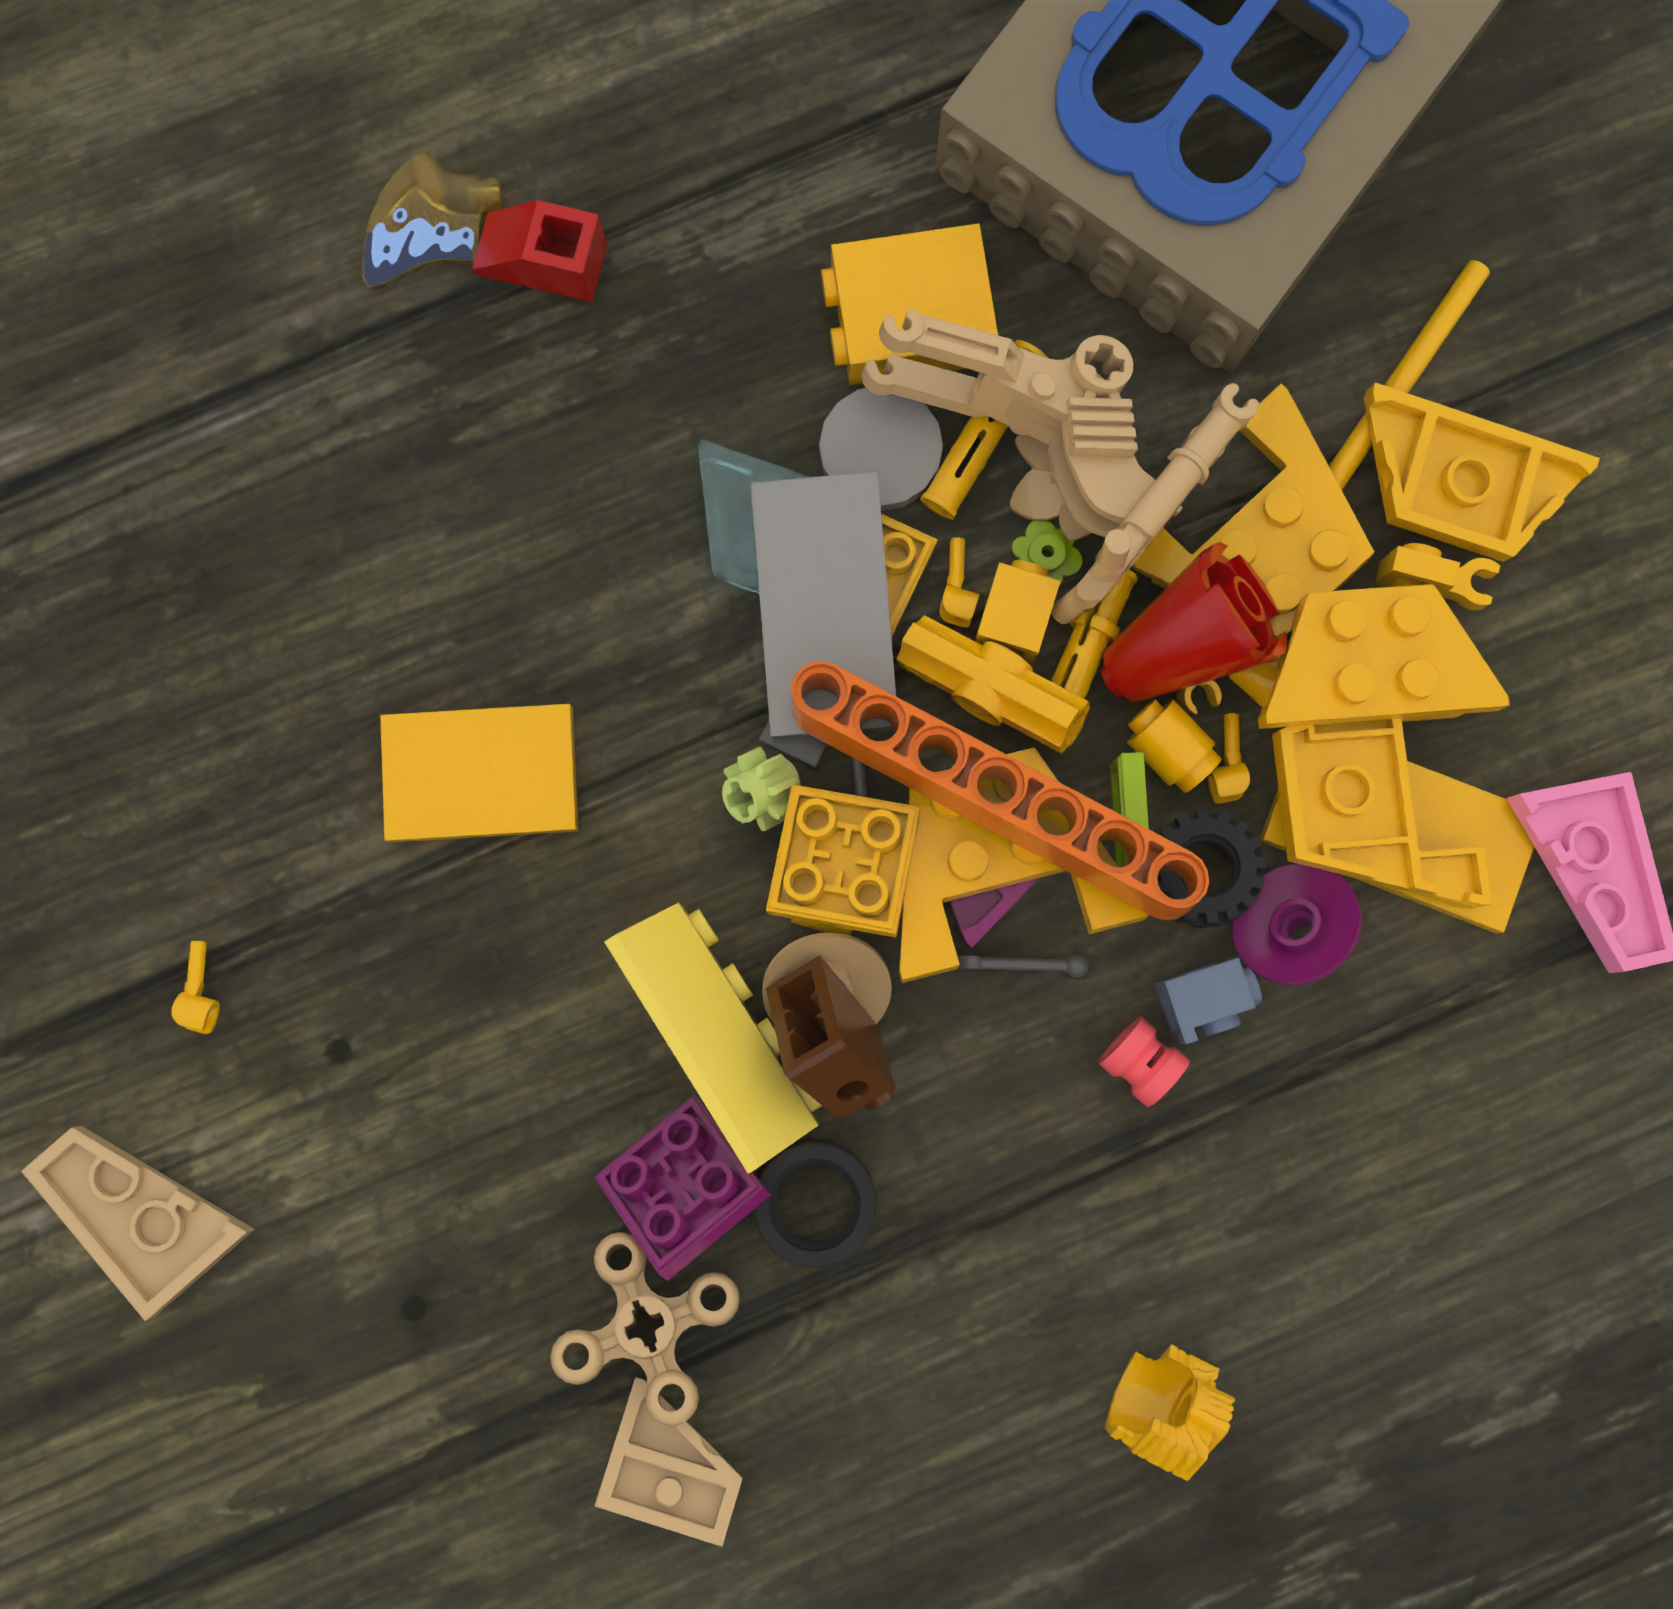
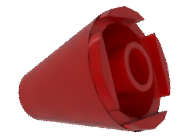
M1222 542L1213 544L1203 550L1104 650V665L1101 667V674L1105 684L1115 696L1119 698L1125 697L1131 702L1138 703L1270 663L1286 653V632L1284 631L1275 637L1269 621L1279 615L1276 604L1263 581L1240 554L1228 560L1222 555L1228 545Z

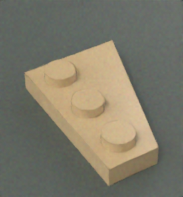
M83 1126L71 1127L21 1171L144 1321L156 1317L255 1230Z

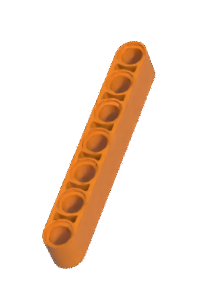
M825 661L812 662L803 666L794 676L791 685L792 716L797 726L804 732L1148 915L1161 920L1178 919L1187 914L1206 894L1209 876L1205 864L1193 852L835 664ZM823 688L835 694L838 702L827 710H815L806 705L803 698L808 692ZM880 718L892 724L896 733L886 741H874L866 737L860 727L870 719ZM937 748L950 755L953 766L945 772H932L921 764L919 755L928 749ZM986 779L1000 780L1008 786L1011 792V799L1002 804L990 803L980 795L978 784ZM1048 809L1059 811L1069 822L1070 831L1064 835L1057 836L1048 834L1040 827L1037 813ZM1103 840L1118 842L1127 852L1128 864L1124 867L1116 868L1107 865L1098 855L1097 843ZM1171 871L1182 877L1187 887L1186 898L1176 900L1166 896L1158 886V873Z

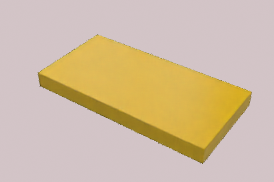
M1407 761L1419 850L1430 851L1485 846L1493 904L1482 907H1470L1361 879L1357 880L1495 934L1504 933L1534 845L1507 799ZM1278 788L1259 840L1262 843L1286 852Z

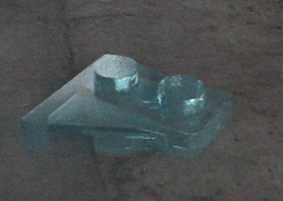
M701 439L698 450L713 576L717 580L759 594L751 482L808 478L809 476Z

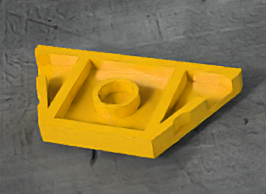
M1376 382L1365 392L1364 403L1387 524L1501 562L1514 557L1534 536V531L1538 526L1550 519L1565 502L1564 498L1576 485L1598 467L1600 459L1598 457Z
M1434 584L1310 592L1300 600L1291 625V639L1286 647V653L1280 656L1275 673L1278 675L1268 703L1260 712L1258 724L1259 729L1493 712L1500 711L1510 706L1507 693Z

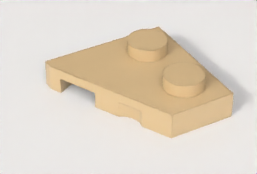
M635 1377L595 1507L722 1547L743 1479L742 1476L687 1421L680 1425L668 1426L660 1424L653 1419L647 1410L645 1400L648 1387L647 1380ZM661 1395L660 1402L663 1408L669 1412L676 1411Z

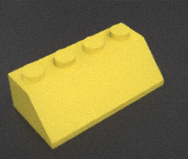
M678 902L615 934L604 941L749 1174L817 1127L819 1122L813 1111L822 1105L784 1074L782 1062L778 1058L780 1051L774 1026L768 1018H765L758 1024L756 1023L744 1001L753 996V993L734 963L724 969L719 964L709 948L717 943L719 939L700 909L688 914L684 906Z

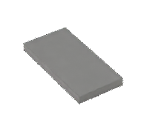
M878 471L751 482L770 735L772 738L809 735L797 726L792 716L791 685L794 676L805 665L820 661L835 664L896 696ZM823 688L814 689L803 698L805 704L815 710H827L838 702L835 694ZM880 718L870 719L860 727L862 731L894 728L887 720Z

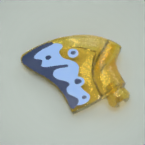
M428 151L418 153L408 160L387 182L371 213L364 239L362 257V278L365 284L370 289L379 290L430 266L440 264L473 265L481 239L482 211L492 212L502 208L500 182L494 178L480 180L479 175L445 171Z

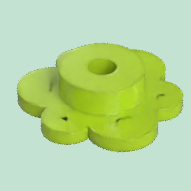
M1032 521L1026 529L1025 536L1016 538L1011 547L1012 554L1018 560L1032 562L1044 567L1049 572L1047 577L1061 581L1060 585L1063 577L1075 575L1082 566L1080 552L1072 547L1074 541H1068L1063 535L1061 528L1056 530L1050 521ZM1049 550L1052 556L1045 557L1042 551Z

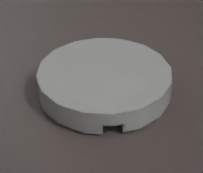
M866 388L858 389L837 402L824 421L819 442V453L825 476L878 471L881 511L903 508L921 497L927 491L938 472L943 450L939 423L925 403L894 394L886 396L875 395Z

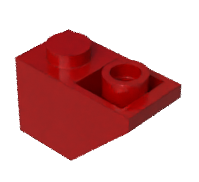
M539 200L488 212L472 271L474 275L593 302L608 247L599 214Z

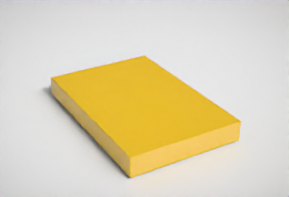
M570 704L380 715L385 841L392 843L578 831L573 707Z

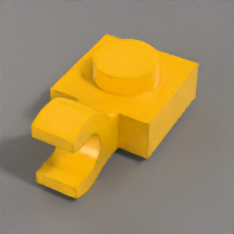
M1408 543L1403 547L1397 546L1380 561L1374 584L1382 587L1434 584L1443 598L1453 600L1469 610H1482L1491 604L1493 597L1476 592L1471 585L1472 575H1477L1482 578L1491 579L1499 573L1500 565L1487 558H1476L1459 567L1460 562L1442 558V552L1435 547L1420 543Z

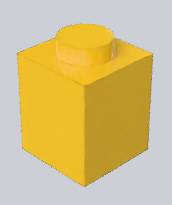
M1014 560L1011 566L999 562L975 642L983 645L985 641H991L1002 645L1032 665L1039 654L1061 581L1047 577L1048 570L1032 562Z

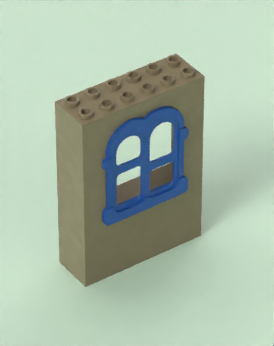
M1025 0L942 108L935 168L939 170L941 177L953 189L961 193H968L970 191L987 203L992 214L1003 224L1012 228L1020 226L1037 238L1042 249L1053 259L1063 263L1070 261L1089 275L1091 283L1103 294L1113 298L1120 296L1139 310L1140 316L1149 326L1163 333L1170 331L1190 345L1192 354L1203 364L1212 368L1221 367L1232 374L1506 0H1246L1232 20L1225 25L1213 24L1180 0ZM1272 9L1337 53L1301 104L1292 110H1286L1278 106L1236 77L1231 69L1234 59ZM1143 13L1150 14L1196 45L1201 50L1202 59L1168 105L1158 115L1141 123H1124L1108 116L1098 106L1092 91L1093 76L1099 64L1134 18ZM1210 97L1218 98L1263 128L1271 138L1269 147L1254 167L1241 179L1229 183H1210L1196 177L1185 166L1179 151L1180 135L1184 126L1201 103Z

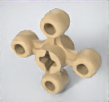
M624 1232L609 1234L596 1247L594 1264L601 1279L610 1284L616 1293L618 1302L616 1314L611 1322L600 1330L590 1332L577 1329L567 1331L561 1335L552 1347L550 1355L552 1369L557 1377L564 1382L579 1385L588 1383L597 1377L603 1366L612 1360L620 1358L634 1360L641 1365L647 1376L648 1387L645 1400L647 1410L652 1418L660 1424L668 1426L683 1424L697 1410L699 1394L692 1378L682 1372L676 1363L674 1353L676 1342L682 1332L691 1326L702 1324L715 1327L730 1321L739 1307L740 1296L738 1288L734 1281L725 1274L710 1272L697 1278L689 1290L680 1296L672 1298L658 1296L650 1290L646 1283L644 1271L647 1258L633 1235ZM617 1249H628L632 1253L630 1265L620 1271L610 1268V1255ZM709 1288H719L726 1295V1303L717 1311L705 1309L701 1303L702 1295ZM639 1304L652 1319L663 1317L664 1326L659 1327L655 1331L657 1339L655 1343L657 1351L652 1352V1349L641 1338H629L628 1331L637 1326L635 1315L638 1313L636 1306ZM575 1345H584L589 1352L588 1362L583 1368L573 1370L567 1364V1353ZM677 1385L684 1391V1404L677 1411L669 1412L661 1405L660 1396L667 1386Z

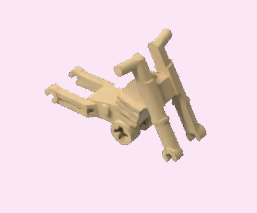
M909 309L902 323V329L904 330H900L896 326V321L892 316L887 315L884 317L879 329V337L887 349L896 353L910 352L980 372L978 377L975 378L902 358L896 354H890L884 366V373L887 375L878 371L877 364L873 360L866 362L862 372L864 386L875 395L886 396L894 394L975 418L989 416L1008 425L1011 431L1017 435H1028L1049 445L1047 450L1048 457L1051 458L1049 462V469L1052 472L1050 477L1051 484H1058L1069 511L1083 528L1096 535L1105 537L1103 546L1097 554L1096 562L1078 585L1054 603L1051 613L1053 618L1061 624L1070 623L1087 609L1096 606L1104 598L1115 582L1133 566L1147 546L1152 543L1169 519L1180 513L1183 509L1180 505L1198 482L1201 485L1204 484L1209 477V468L1220 458L1225 447L1238 430L1244 428L1259 409V402L1256 399L1248 400L1242 408L1235 406L1233 398L1238 393L1239 387L1235 383L1227 385L1213 402L1212 410L1200 425L1191 430L1182 442L1181 448H1176L1169 454L1167 458L1170 460V463L1155 480L1139 466L1134 455L1138 450L1137 442H1134L1136 430L1132 426L1134 423V414L1131 413L1133 407L1132 399H1122L1120 397L1121 391L1133 373V359L1125 345L1115 338L1105 335L1089 337L1079 345L1071 357L1063 360H1054L1018 348L1012 339L922 315L915 309ZM1092 360L1103 363L1102 371L1109 376L1107 380H1104V378L1096 373L1094 366L1089 365Z

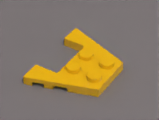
M1280 384L1259 403L1257 413L1239 431L1275 464L1281 472L1194 554H1190L1162 528L1131 569L1152 578V583L1166 588L1203 550L1213 544L1222 542L1228 545L1222 553L1224 557L1231 560L1240 554L1263 581L1279 611V615L1269 620L1274 636L1276 637L1285 631L1286 637H1288L1292 633L1291 625L1300 600L1310 592L1337 591L1371 559L1374 550L1288 389Z
M1463 714L1285 727L1272 734L1287 861L1470 907H1482L1493 904L1485 846L1420 851L1418 846L1402 722L1456 718Z
M1035 747L1006 754L1058 781ZM986 779L978 784L980 795L990 803L1002 804L1011 799V792L1008 786L1000 780ZM909 788L908 805L919 806L921 812L902 907L899 960L901 984L958 969L960 964L942 903L1061 873L1065 870ZM1048 809L1037 813L1040 827L1048 834L1057 836L1064 835L1070 831L1069 822L1059 811ZM1101 842L1097 843V851L1101 860L1109 866L1118 867ZM1071 874L1089 935L1143 921L1149 916L1147 913Z

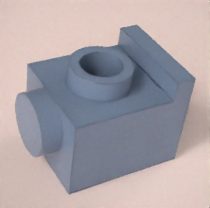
M1239 957L1222 960L1154 983L1174 1044H1189L1198 1041L1194 1029L1198 1026H1201L1204 1036L1241 1025L1238 1013L1256 1008V1005L1262 1004V994L1256 976L1250 967L1242 968Z

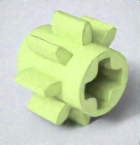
M757 747L738 756V762L725 768L723 771L728 778L722 788L724 804L729 813L742 824L756 819L761 831H766L785 820L792 784L801 786L799 774L794 765L784 758L782 754L767 759L762 747Z

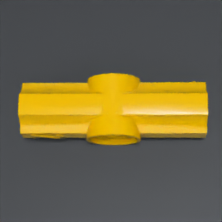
M925 615L919 621L913 622L902 639L901 649L896 658L899 667L951 694L952 699L961 708L988 724L1000 726L1003 722L1061 754L1067 747L1073 744L1083 728L1086 715L1090 709L1089 701L1034 673L1032 667L1023 658L1002 645L991 641H985L983 645H980Z

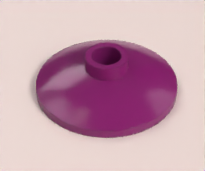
M1297 863L1281 866L1264 874L1265 882L1255 902L1244 914L1233 920L1232 924L1233 941L1243 962L1261 978L1282 985L1312 983L1337 970L1353 952L1362 926L1360 904L1350 885L1337 873ZM1303 925L1313 926L1310 933L1298 940L1293 939L1294 932Z

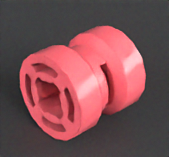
M1142 1016L1135 1019L1119 1034L1098 1061V1064L1111 1076H1122L1131 1084L1132 1095L1147 1108L1154 1105L1172 1088L1190 1063V1060L1176 1047H1165L1157 1039L1156 1029Z

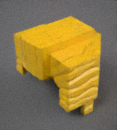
M1172 1344L1159 1359L1154 1361L1135 1352L1130 1358L1113 1393L1104 1428L1114 1439H1121L1133 1454L1188 1481L1206 1462L1208 1454L1228 1433L1230 1428L1229 1422L1233 1415L1231 1413L1234 1410L1232 1404L1235 1402V1398L1216 1389L1214 1381L1218 1378L1219 1368L1193 1355H1187L1185 1351L1179 1350L1178 1347Z

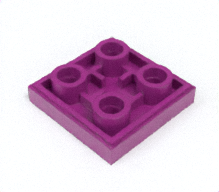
M696 1094L594 1176L657 1273L667 1281L771 1196L754 1171L749 1174L747 1173L706 1105Z

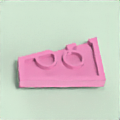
M1631 772L1521 793L1506 798L1608 973L1625 972L1673 961V931Z

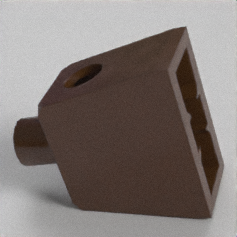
M821 956L816 957L766 988L784 1074L835 1117H846L863 1106L869 1109H878L891 1100L896 1087L879 1029L874 1020ZM820 1023L826 1028L827 1033L821 1029Z

